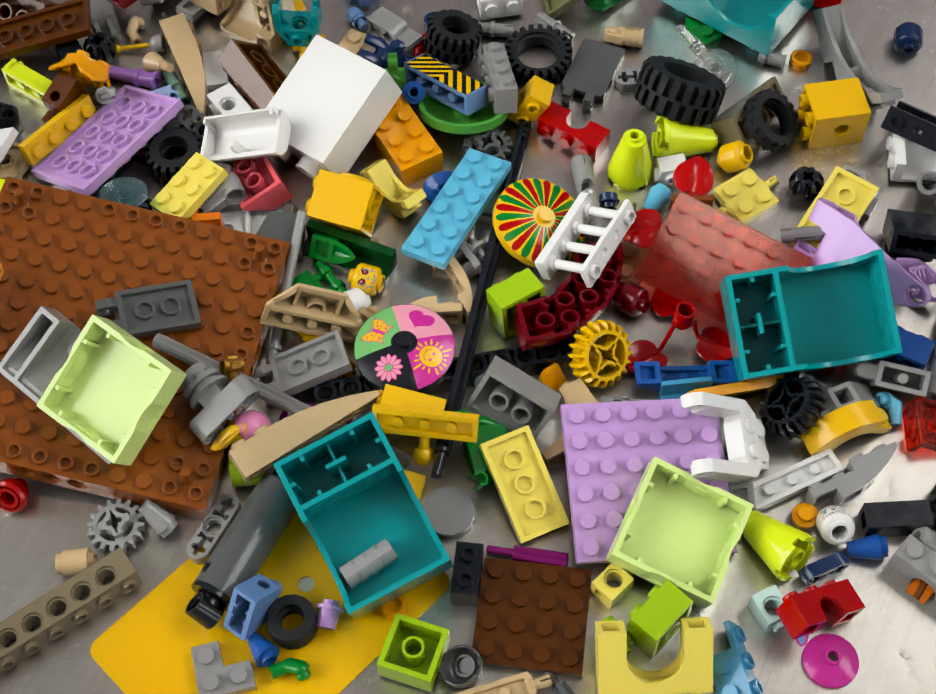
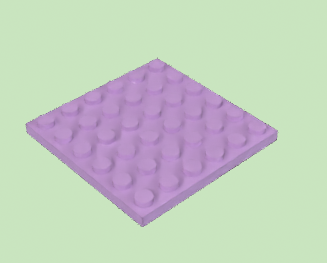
M681 399L562 404L560 406L576 565L608 563L605 560L644 470L654 457L690 474V465H692L694 460L704 458L725 460L719 418L693 414L691 410L682 409ZM696 478L702 483L729 492L728 482ZM737 545L734 546L731 555L737 553Z

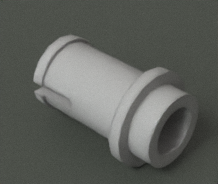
M771 52L767 57L766 54L759 53L757 62H760L761 65L765 63L783 69L787 55Z

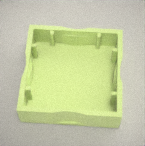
M92 314L74 343L67 361L55 374L36 406L61 425L74 430L89 446L112 463L131 466L187 374L111 320Z
M654 457L644 470L605 560L655 585L659 584L661 586L668 579L693 600L694 604L705 609L714 604L728 569L731 552L741 538L754 505L721 488L702 483L695 477H692L690 473Z

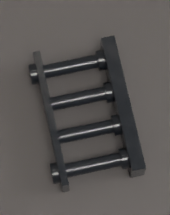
M901 100L896 107L891 105L881 128L936 152V116Z

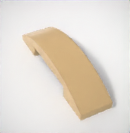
M453 256L445 270L459 291L457 302H462L463 317L468 322L473 303L472 289L465 271ZM432 266L435 271L440 270L439 268Z

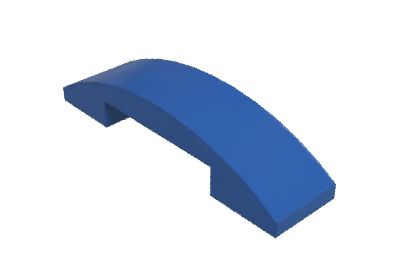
M709 360L706 366H660L659 361L633 363L636 386L659 392L661 382L668 380L712 376V386L737 382L733 360Z

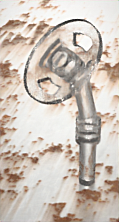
M682 24L678 25L676 31L689 44V49L697 56L694 62L695 65L699 66L703 60L705 63L703 68L720 79L724 76L725 72L730 73L729 78L724 82L726 89H728L734 83L737 76V65L734 58L726 51L720 49L706 51V46L699 39H695ZM717 55L725 57L730 64L727 65L726 62L722 58L717 57Z

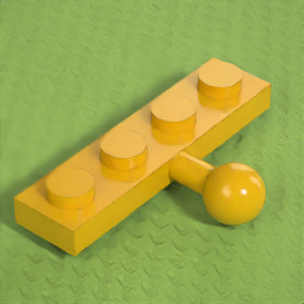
M376 403L372 406V412L384 433L419 437V446L414 450L413 458L421 466L429 465L434 459V452L429 446L430 438L477 443L479 414Z

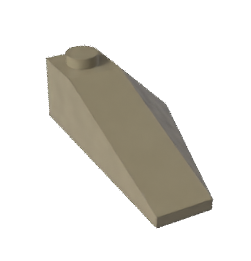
M775 76L722 112L710 124L715 134L718 135L719 144L724 145L737 140L743 141L751 147L753 156L762 148L754 143L755 140L749 137L748 129L744 127L745 119H742L743 106L747 103V99L769 88L772 91L778 90L783 95ZM762 105L763 120L770 129L771 125L769 123L775 113L770 108Z

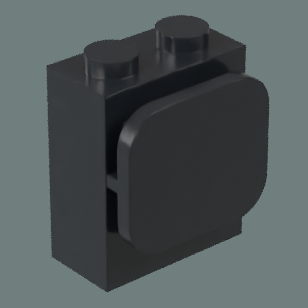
M888 209L882 230L884 235L882 240L883 250L893 258H916L924 262H932L933 259H936V215Z

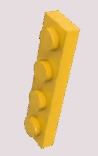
M82 94L18 145L29 165L34 166L88 118L93 116L97 110L89 95Z

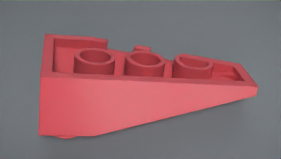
M269 156L233 161L234 169L231 171L239 177L246 192L245 199L239 203L244 211L275 210L293 198Z

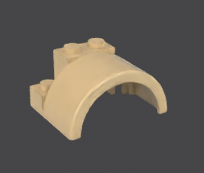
M233 0L228 13L220 23L222 31L245 42L262 45L271 55L283 44L282 37L275 30L272 15L274 0ZM281 0L283 10L295 11L294 0Z

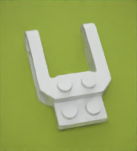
M691 392L680 397L682 409L691 410L693 414L724 419L723 426L729 460L716 458L694 460L692 465H690L692 477L738 483L740 480L745 481L749 478H757L760 472L770 470L769 453L766 449L765 428L762 424V419L755 418V413L745 400L707 392Z

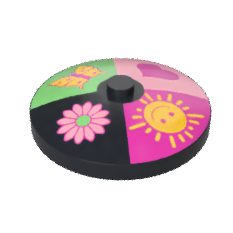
M395 305L378 311L364 322L357 333L354 343V356L358 371L363 379L378 391H384L385 385L389 384L425 393L435 388L447 377L455 360V339L448 323L436 312L418 305Z

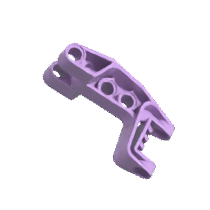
M818 198L809 216V220L820 226L821 231L825 232V235L818 249L808 243L798 241L786 263L789 267L815 266L854 258L882 248L861 228L857 215L827 199ZM883 250L893 303L921 307L928 304V302H936V298L931 295L930 291L931 285L936 284V273L924 261L916 258L897 257L894 261ZM913 298L920 299L922 302H916Z

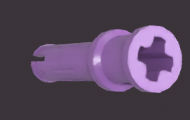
M110 65L109 78L130 82L137 88L142 86L149 87L152 91L160 88L162 85V74L159 71L152 73L145 71L143 68L132 70Z

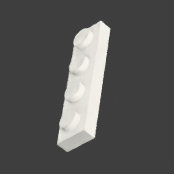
M830 448L754 482L756 511L760 512L808 490V487L815 482L822 481L823 483L830 480L835 474L844 471L843 466Z

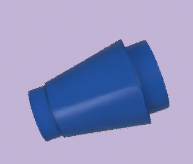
M876 533L846 542L849 558L882 560V557H888V544L885 535L879 536Z

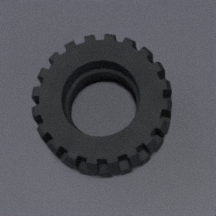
M654 55L643 62L633 93L641 106H645L647 110L653 111L658 116L668 118V120L677 121L685 125L706 126L716 119L726 94L725 83L720 78H717L715 74L693 63L669 56Z

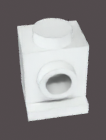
M684 153L656 158L655 168L652 169L654 181H658V183L665 186L674 185V171L678 165L686 161Z

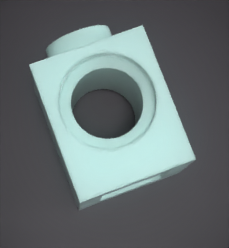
M775 584L752 595L747 605L764 634L772 630L777 633L785 629L778 615H770L765 610L768 607L776 610L783 603V596Z

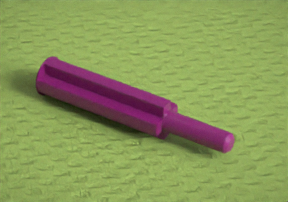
M488 545L486 548L487 553L510 556L513 561L565 567L568 566L569 554L564 552L514 545L513 549Z

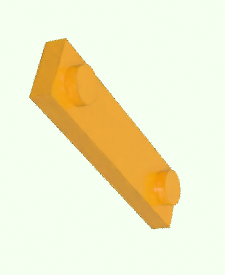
M784 375L699 388L687 393L707 392L722 396H733L767 390L768 393L771 389L770 387L776 384L777 378L783 379Z

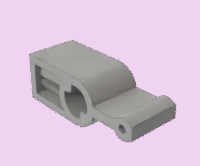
M382 6L366 18L369 33L383 38L389 45L396 39L401 40L405 43L404 51L408 52L423 40L421 33L410 29L401 17Z

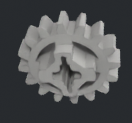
M118 498L116 503L112 504L109 499L107 500L106 507L98 505L99 512L97 514H90L93 522L87 523V527L90 530L87 535L92 540L93 546L96 549L99 548L103 554H106L108 550L113 552L119 547L127 554V547L130 546L135 549L137 548L135 541H143L144 539L140 532L147 531V527L143 523L146 519L138 511L140 507L138 505L134 506L131 500H127L123 504L122 499ZM116 521L118 522V533L116 532Z

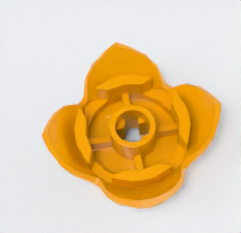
M77 50L76 53H68L60 62L49 66L50 71L61 69L78 78L84 89L91 84L94 85V90L100 87H111L109 81L110 65L104 61H96L90 58V54L86 51Z

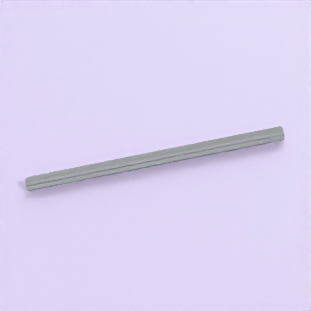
M157 333L152 341L154 348L191 366L204 361L210 367L219 370V361L161 333ZM245 375L260 391L258 398L290 414H295L311 407ZM343 423L334 430L330 431V433H333L348 424ZM390 445L401 467L406 468L411 460V455Z

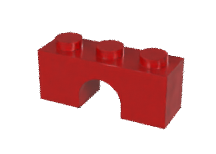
M552 101L550 106L537 119V134L578 155L586 154L595 163L609 145L611 130L593 121H590L586 127L581 129L571 128V110Z
M833 579L818 588L816 585L810 586L802 593H797V591L788 593L782 598L783 603L775 611L792 639L812 634L825 621H828L831 627L849 622L866 607L848 579L838 582Z

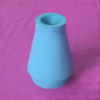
M661 183L652 186L643 207L659 211L670 201L671 190Z

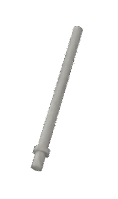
M304 211L297 212L280 294L292 287L307 213ZM273 326L271 340L266 346L268 350L266 364L270 363V357L281 352L282 346L280 341L283 328Z

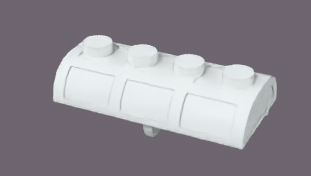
M271 107L204 117L203 124L205 125L200 155L214 163L277 156L287 151L291 125L288 115L283 109Z

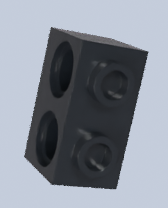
M456 542L450 589L452 605L478 607L484 561V544Z

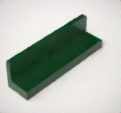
M309 219L306 224L308 237L304 242L303 255L308 257L312 234L314 233L338 238V241L347 246L356 258L342 264L324 263L348 272L352 268L356 269L360 263L379 267L382 270V275H385L384 284H386L397 265L396 249L313 219Z

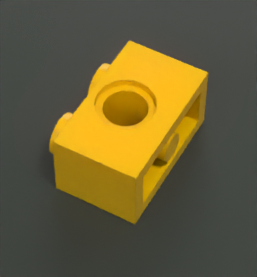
M534 75L518 92L517 113H509L508 119L517 124L522 119L528 122L530 120L532 124L550 106L554 85Z

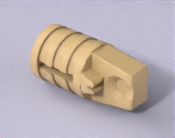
M626 26L606 27L604 41L615 43V45L642 48L644 28Z

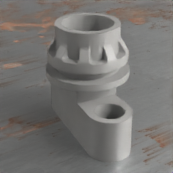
M204 361L188 368L185 371L187 376L180 385L184 390V398L189 402L193 410H201L192 419L189 428L204 445L214 442L220 432L225 429L221 424L226 419L232 420L234 418L233 412L239 406L247 410L260 395V391L244 374L237 376L229 383V379L225 375H222L217 368L210 367Z

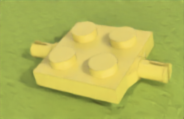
M751 168L739 173L713 189L712 194L719 201L721 207L711 212L712 218L717 221L721 217L728 215L740 227H743L778 205L779 200L770 191V188L778 185L779 179L773 175L771 178L763 181Z

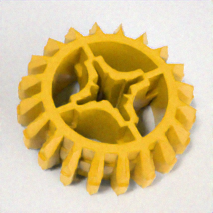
M598 319L595 322H587L586 327L582 326L579 328L580 334L573 335L575 343L568 344L573 348L572 352L567 354L573 359L568 364L571 368H574L572 374L581 378L585 384L593 388H606V385L614 386L615 381L622 380L621 373H628L625 368L626 364H631L628 356L633 354V352L628 350V347L632 342L626 340L629 334L622 331L623 327L616 325L612 321Z

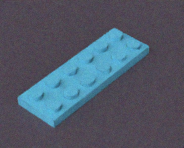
M469 148L401 247L402 254L445 270L512 169L511 162Z

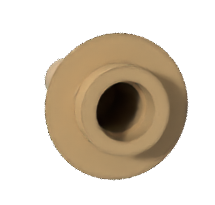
M148 52L143 58V68L147 72L166 71L171 73L174 71V65L166 62L157 52Z

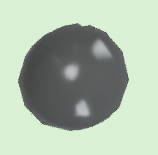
M455 645L443 654L439 673L444 682L455 688H468L475 685L480 679L483 671V659L475 648L468 645Z

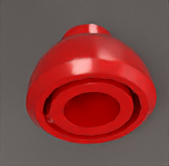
M22 478L0 480V508L12 513L22 511L29 498L27 482Z

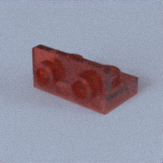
M918 396L903 405L902 416L906 449L908 452H914L922 447L936 451V401Z

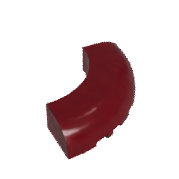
M588 242V243H582V244H588V245H594V246H595L597 242ZM621 242L592 288L586 287L580 273L571 272L570 276L556 288V292L550 297L543 296L536 300L515 304L514 326L523 351L542 348L565 340L580 332L579 328L582 326L586 327L587 322H594L605 311L616 293L622 276L623 250ZM572 252L571 262L584 264L589 255Z

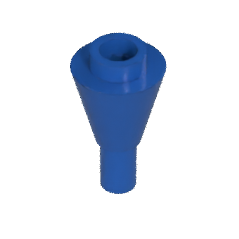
M408 82L403 87V98L410 104L420 103L424 99L425 89L419 82Z
M255 631L247 639L255 664L260 668L269 667L277 661L280 649Z

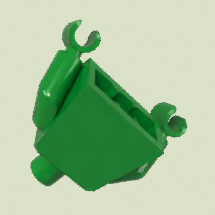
M461 409V410L456 411V412L469 413V412H468L467 410H465V409ZM480 415L477 443L462 441L472 474L469 480L473 479L478 482V485L474 487L475 491L483 486L494 483L479 445L507 434L504 424H498L496 420Z

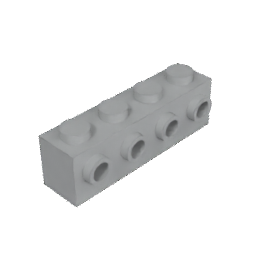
M491 42L482 45V53L478 54V66L481 67V76L484 78V84L487 86L488 101L492 104L494 114L517 113L518 87L504 43Z

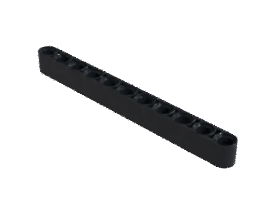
M571 336L555 344L523 351L520 346L477 353L474 355L471 370L480 369V371H470L466 388L475 387L474 379L484 374L495 355L530 376L539 375L553 363H557L561 370L572 369L568 364L573 359L567 354L573 350L568 344L575 343V338ZM547 355H552V356H554V357L548 358V357H545V356H547ZM455 357L453 367L449 373L455 372L458 357ZM361 375L320 383L314 389L316 404L349 396L347 393L351 391L359 394L376 390H373V387ZM447 376L439 385L424 394L432 395L450 391L453 376ZM325 396H331L329 399H322Z

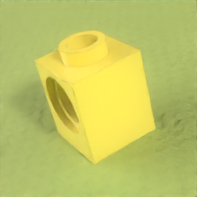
M611 563L591 583L590 593L608 610H611L632 589L633 575L631 572ZM610 580H615L619 582L621 586L613 588L610 587L607 584V582Z

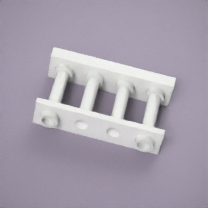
M580 192L534 262L542 279L551 280L555 272L560 269L580 273L586 287L592 288L637 217L630 200L625 199L618 210L594 206L589 193ZM593 216L612 219L607 228L587 225ZM581 234L600 237L595 246L576 242ZM570 251L589 255L584 264L564 260Z

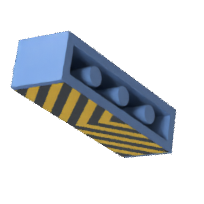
M421 54L404 62L406 84L411 81L419 82L424 87L425 94L466 116L487 106V86L426 54Z

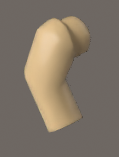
M137 16L129 20L126 29V35L132 45L142 43L137 31L138 29H143L142 25H145L143 18H138Z

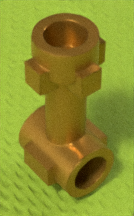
M237 355L225 356V358L219 361V370L222 374H227L229 383L238 376V373L243 372L245 369L244 359Z

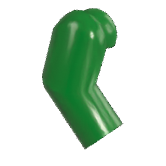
M292 657L269 666L273 679L288 673L296 674L299 681H304L311 676L310 665L304 660Z

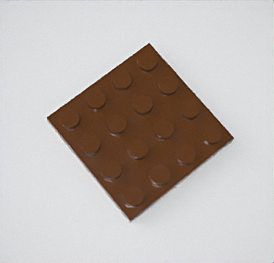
M484 557L472 648H475L481 655L483 666L542 674L543 672H552L559 676L582 678L592 570Z

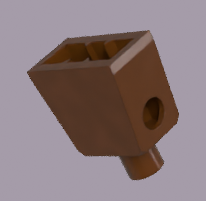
M63 70L58 72L42 97V102L48 109L41 119L45 124L82 94L88 95L78 78Z

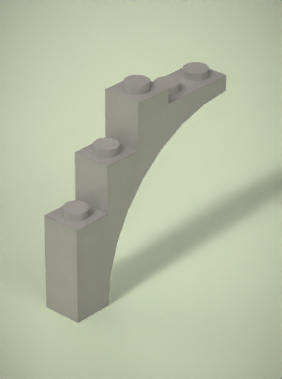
M843 3L813 11L823 63L832 62L836 80L859 78L872 112L871 116L876 114V110L896 104V99L904 97L902 88L892 87L884 83L864 61L852 37Z

